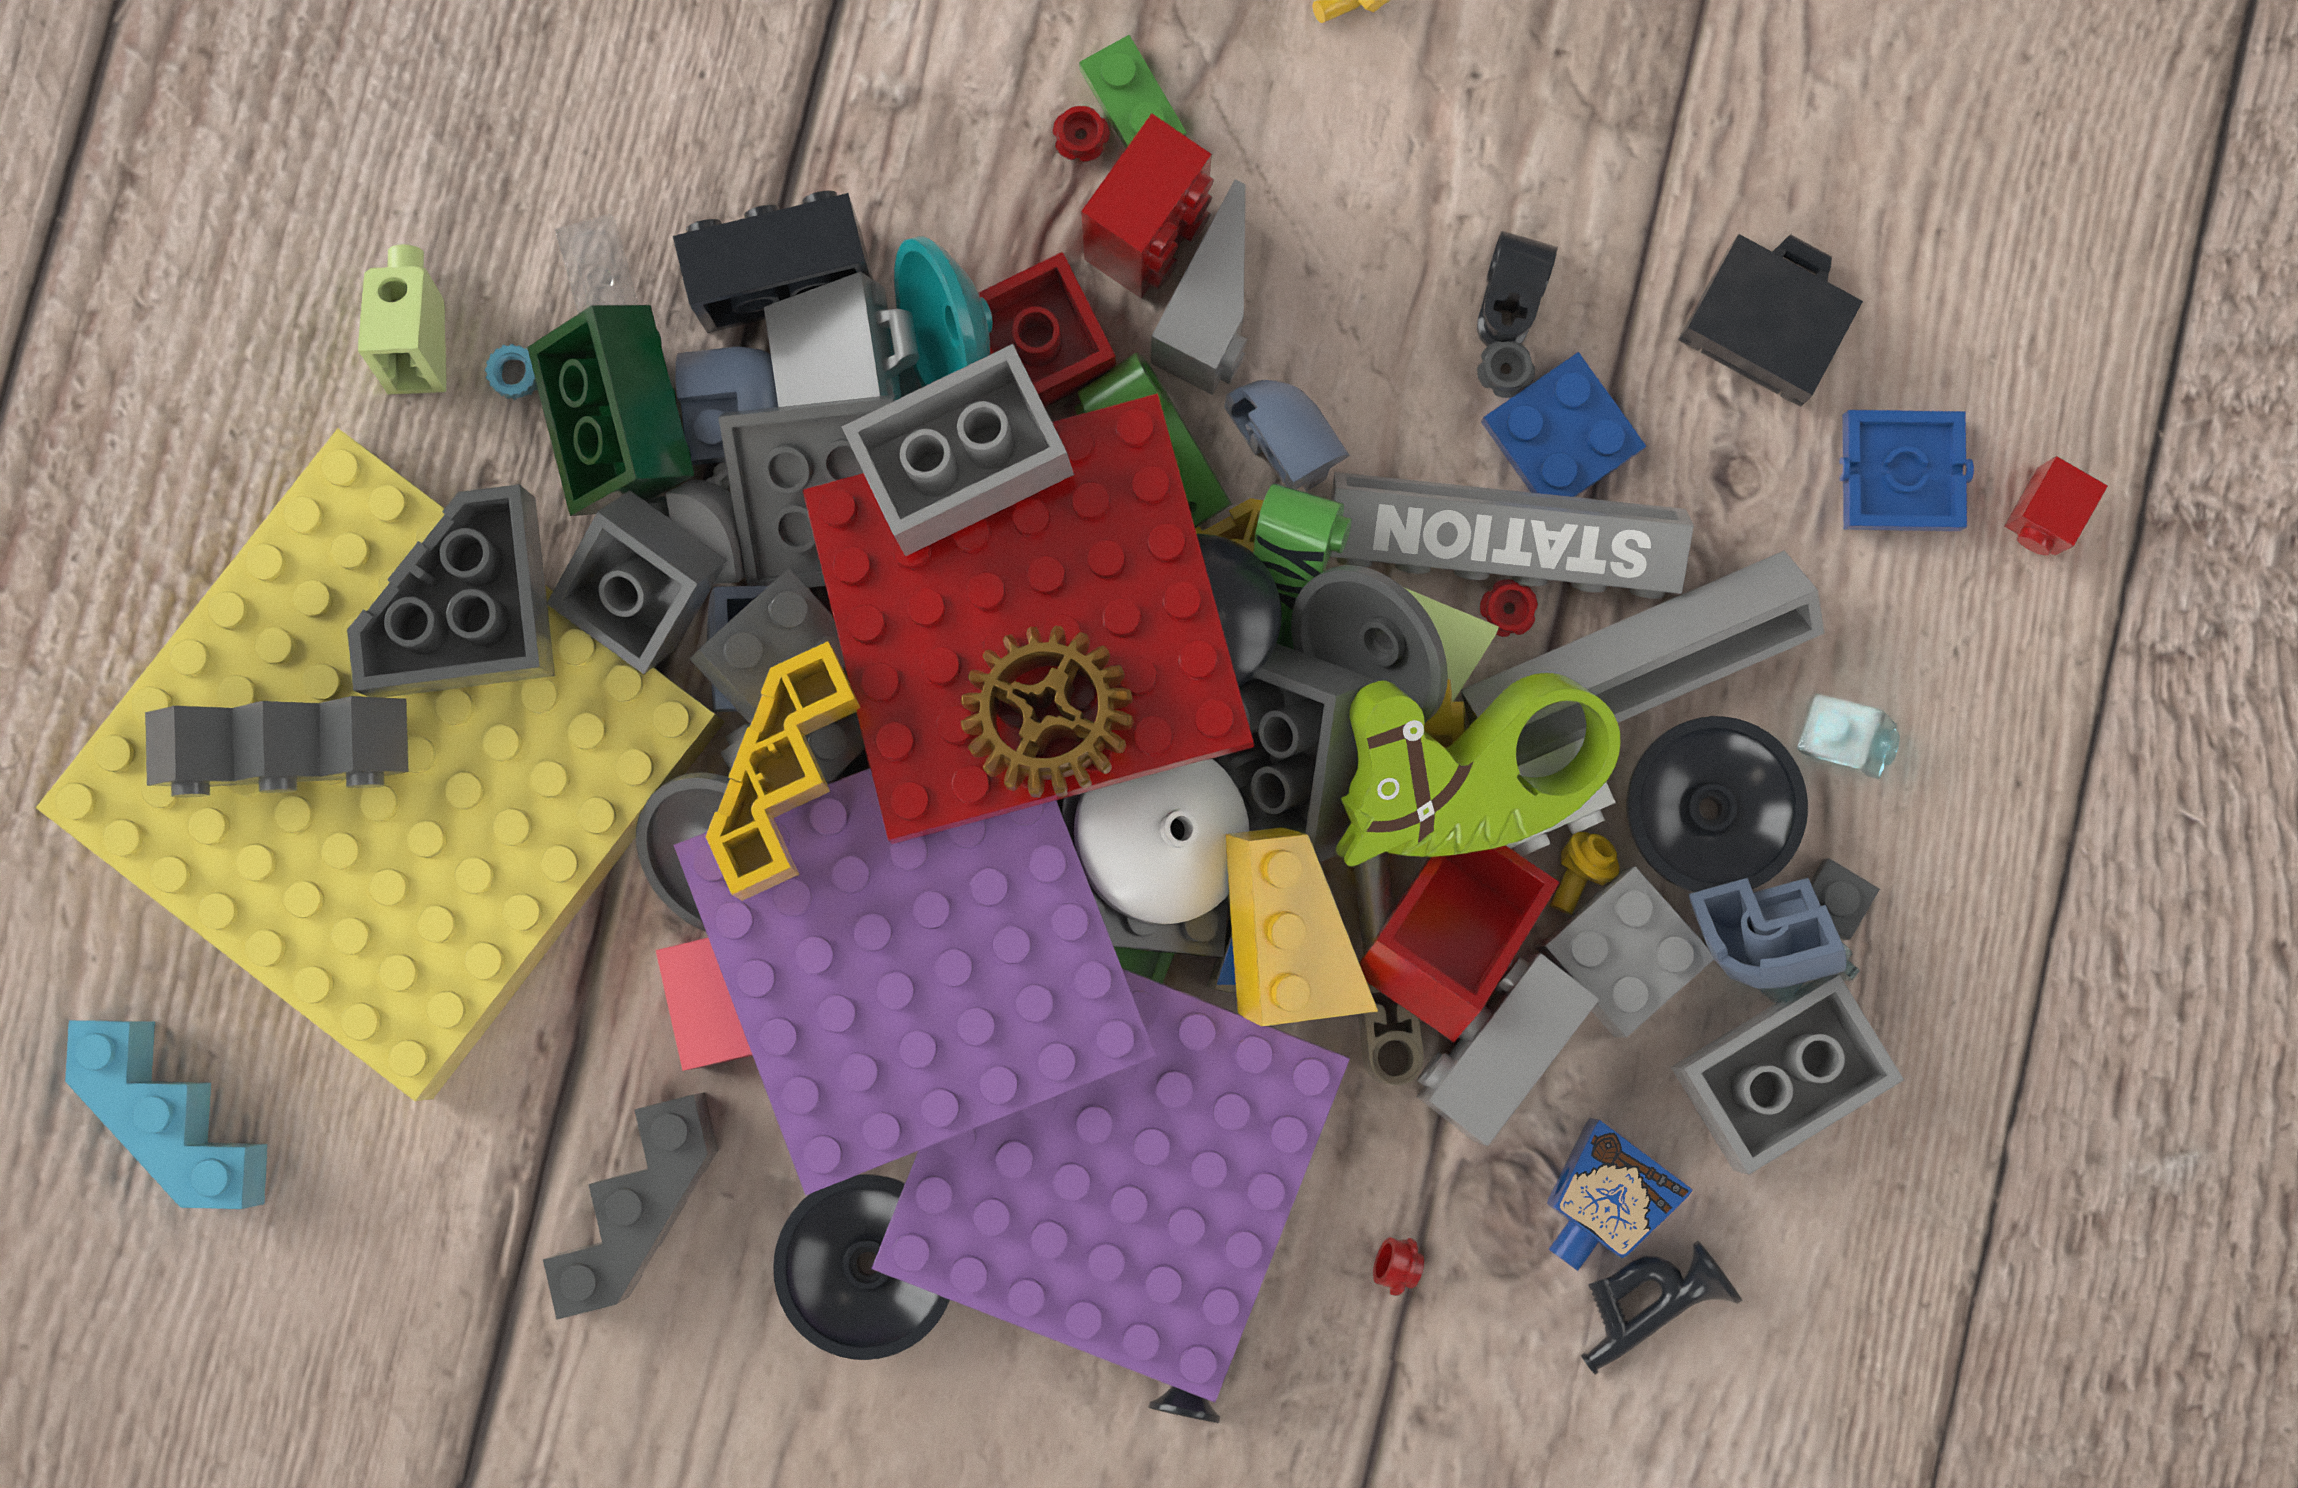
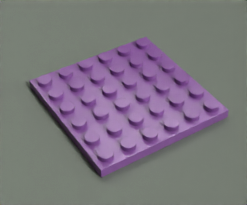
M867 769L829 784L828 787L831 792L774 818L799 875L743 901L731 894L705 837L707 832L674 845L805 1195L1156 1057L1056 800L891 844L887 838L871 769Z
M1122 968L1156 1057L919 1150L872 1269L1204 1399L1216 1402L1350 1058L1272 1026L1262 1027L1245 1019L1236 1012Z

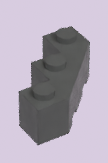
M349 696L322 703L259 701L234 708L170 706L145 712L147 786H171V797L210 796V787L259 784V792L262 793L297 791V782L346 779L347 788H376L384 786V776L409 772L406 698Z
M705 1092L634 1109L648 1168L589 1184L602 1242L560 1252L543 1259L556 1320L617 1305L629 1298L648 1263L658 1247L663 1243L686 1205L691 1192L718 1152Z

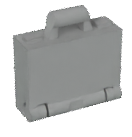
M858 272L764 307L778 407L899 394V398H902L898 374L912 367L919 360L913 315L911 312L902 309L888 310L885 288L878 282L872 280L864 273Z

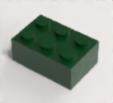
M591 305L527 347L570 516L596 514L628 491H632L643 500L654 498L694 476L690 448L685 440L676 405L675 390L670 382L662 351V340L656 327L651 305Z

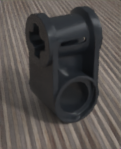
M1505 231L1500 232L1486 278L1488 284L1477 319V332L1480 340L1486 346L1498 341L1523 343L1537 316L1541 298L1546 291L1557 255V246ZM1502 310L1512 313V326H1506L1501 323Z

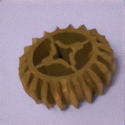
M1030 626L1026 634L1029 642L1028 645L1019 648L1016 639L1012 635H1006L1003 638V642L1009 654L1001 659L994 651L985 650L983 658L989 668L992 669L991 672L986 674L979 670L970 671L968 676L970 682L976 688L982 690V692L962 695L961 703L963 707L978 713L962 720L961 726L966 734L979 735L969 745V750L974 757H984L991 754L983 766V769L990 777L1000 774L1008 767L1004 784L1009 790L1015 791L1021 785L1024 778L1029 776L1028 790L1032 797H1040L1042 795L1045 780H1052V786L1056 795L1062 797L1067 795L1066 777L1075 775L1079 785L1086 789L1092 783L1085 768L1093 763L1104 774H1107L1112 769L1109 760L1101 752L1104 748L1115 753L1124 752L1126 748L1125 741L1111 731L1132 728V716L1116 709L1126 707L1132 703L1133 698L1129 689L1114 688L1125 678L1124 671L1120 665L1103 669L1110 658L1107 648L1100 646L1086 655L1090 642L1086 634L1079 632L1069 646H1065L1066 636L1063 627L1054 626L1050 632L1049 642H1042L1037 627ZM1043 666H1058L1057 669L1051 668L1046 678L1038 684L1025 685L1014 681L1020 675L1032 669ZM1077 673L1085 677L1097 691L1098 713L1095 723L1084 718L1081 711L1070 705L1071 697L1075 691L1072 683ZM1052 700H1055L1063 717L1058 716L1056 718L1047 715L1042 723H1040L1031 706L1036 708L1038 705L1047 708ZM1000 701L1009 704L1013 711L1022 715L1024 719L1019 732L1022 740L1016 751L1007 746L999 735L997 714ZM1067 737L1078 742L1081 738L1084 739L1075 749L1061 756L1035 758L1037 753L1043 755L1049 743L1057 738Z

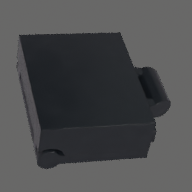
M1738 234L1724 254L1691 317L1681 332L1678 341L1697 351L1702 347V354L1776 394L1782 391L1781 397L1802 407L1813 396L1863 301L1828 282L1832 256L1792 234L1773 251Z

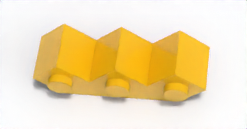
M828 641L769 669L761 690L762 696L750 727L746 729L728 776L730 779L719 809L717 812L715 811L705 836L731 894L741 901L799 875L774 818L831 792L805 735L857 712V709L861 708L839 659Z

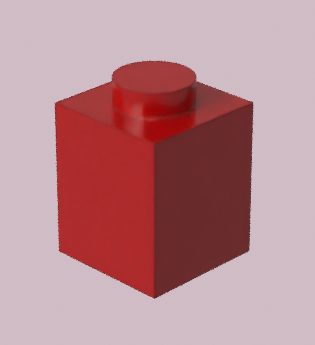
M2055 456L2037 467L2004 527L2018 534L2017 541L2026 549L2044 556L2050 553L2055 556L2074 547L2108 485Z

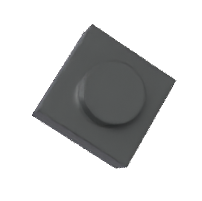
M1830 858L1822 860L1810 882L1820 905H1826L1839 937L1843 940H1850L1880 889Z

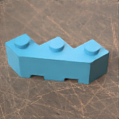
M69 1020L65 1082L180 1208L245 1209L265 1203L268 1144L208 1143L211 1083L152 1081L155 1021Z

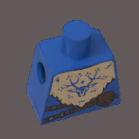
M1589 1118L1547 1201L1550 1207L1569 1220L1549 1247V1250L1576 1271H1579L1598 1243L1623 1259L1690 1195L1693 1189L1601 1120Z

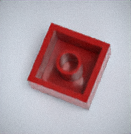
M1063 251L978 292L979 297L986 300L992 315L993 327L989 333L990 355L1013 344L1044 407L1077 392L1116 366V356Z

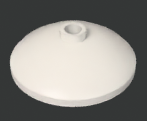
M1212 758L1082 793L1074 819L1075 848L1091 887L1101 899L1117 912L1134 920L1149 924H1175L1189 921L1209 912L1222 902L1229 894L1225 834L1249 831L1247 811L1238 788L1227 772ZM1175 818L1184 825L1185 833L1181 840L1175 839L1171 834L1170 826Z

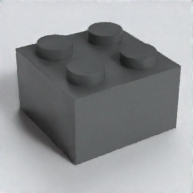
M628 491L596 513L548 599L547 605L645 674L676 649L726 565L727 560L632 491Z

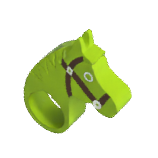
M1537 673L1523 677L1508 686L1451 746L1444 748L1424 730L1423 712L1419 705L1407 694L1389 681H1377L1368 684L1359 690L1350 706L1349 718L1358 751V769L1350 784L1349 794L1341 798L1351 824L1339 841L1336 853L1340 857H1344V862L1348 866H1356L1383 852L1419 857L1456 855L1501 847L1549 829L1580 809L1604 785L1612 774L1619 757L1621 744L1617 720L1606 703L1571 678L1556 673ZM1560 701L1579 702L1585 714L1586 732L1583 744L1575 758L1563 769L1548 776L1527 777L1520 775L1516 760V746L1526 722L1537 711L1552 703Z

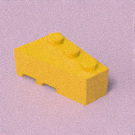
M1286 828L1225 834L1238 1014L1263 1027L1377 1012L1378 1009L1308 834Z

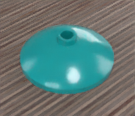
M924 236L904 240L897 251L894 267L896 308L909 311L913 315L919 360L913 365V368L923 388L989 356V333L992 331L993 321L986 300L979 297L968 274L942 246Z

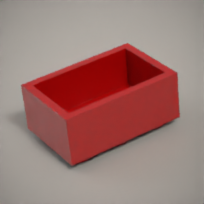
M1151 113L1081 211L1084 260L1141 299L1151 285L1156 289H1160L1177 264L1178 260L1173 256L1181 242L1185 238L1192 243L1210 218L1211 213L1207 211V208L1212 200V196L1208 192L1214 182V179L1210 177L1212 154Z
M1506 845L1470 853L1428 857L1359 962L1366 982L1455 1042L1481 1012L1560 882Z

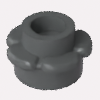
M1498 341L1488 345L1481 354L1483 361L1477 367L1478 379L1484 388L1493 389V393L1496 396L1502 398L1513 397L1520 392L1521 388H1526L1532 383L1535 376V366L1532 364L1529 351L1522 344L1514 341ZM1503 364L1511 367L1509 374L1501 372L1500 367Z

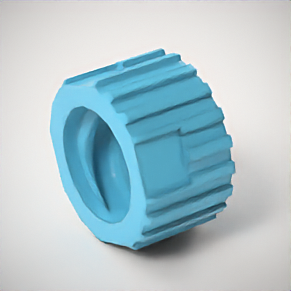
M514 344L509 346L502 345L500 349L497 348L493 354H490V358L486 362L485 372L487 373L486 379L495 391L507 399L512 398L513 400L529 394L533 395V391H536L538 388L526 348L524 349L522 346H515ZM510 360H519L525 364L526 372L523 379L517 384H506L502 378L504 363Z

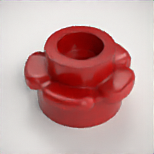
M1075 106L1060 114L1054 122L1052 131L1053 135L1057 138L1055 147L1059 154L1067 160L1079 158L1082 162H1089L1098 158L1103 153V144L1108 142L1110 137L1107 121L1100 117L1093 108L1088 106ZM1083 130L1087 135L1084 139H1078L1075 136L1076 132Z
M1503 579L1493 585L1491 592L1488 591L1483 594L1480 601V614L1487 619V622L1499 626L1496 633L1497 636L1508 637L1511 633L1522 635L1529 631L1535 623L1536 618L1534 614L1538 607V601L1535 593L1529 587L1520 586L1513 579ZM1506 603L1513 604L1514 611L1512 614L1504 612L1503 607Z
M1389 1237L1378 1250L1373 1267V1279L1376 1284L1390 1288V1294L1393 1296L1401 1295L1406 1287L1413 1289L1421 1279L1424 1270V1256L1418 1253L1417 1242L1413 1238L1398 1240Z

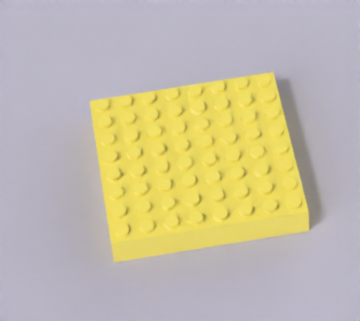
M337 428L36 806V809L414 1101L434 1099L636 838L638 818L649 797L666 782L684 775L725 721L653 667L645 674L641 673L547 605L555 676L385 697L406 698L409 772L384 776L383 787L347 788L346 779L297 782V791L262 793L259 792V784L210 787V796L180 798L171 797V786H147L145 712L170 706L234 708L259 701L322 703L349 696L368 697L353 691L347 629L362 610L367 611L390 583L387 579L418 541L422 543L445 515L442 512L445 508ZM545 585L546 598L548 601L553 590Z

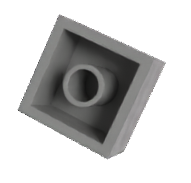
M1636 866L1622 870L1613 880L1608 882L1535 947L1542 955L1600 999L1591 1011L1614 1037L1625 1038L1714 960L1709 948Z

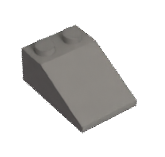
M1236 179L1233 181L1151 336V364L1213 395L1220 380L1228 384L1232 382L1245 356L1243 350L1248 340L1241 336L1244 318L1246 184Z

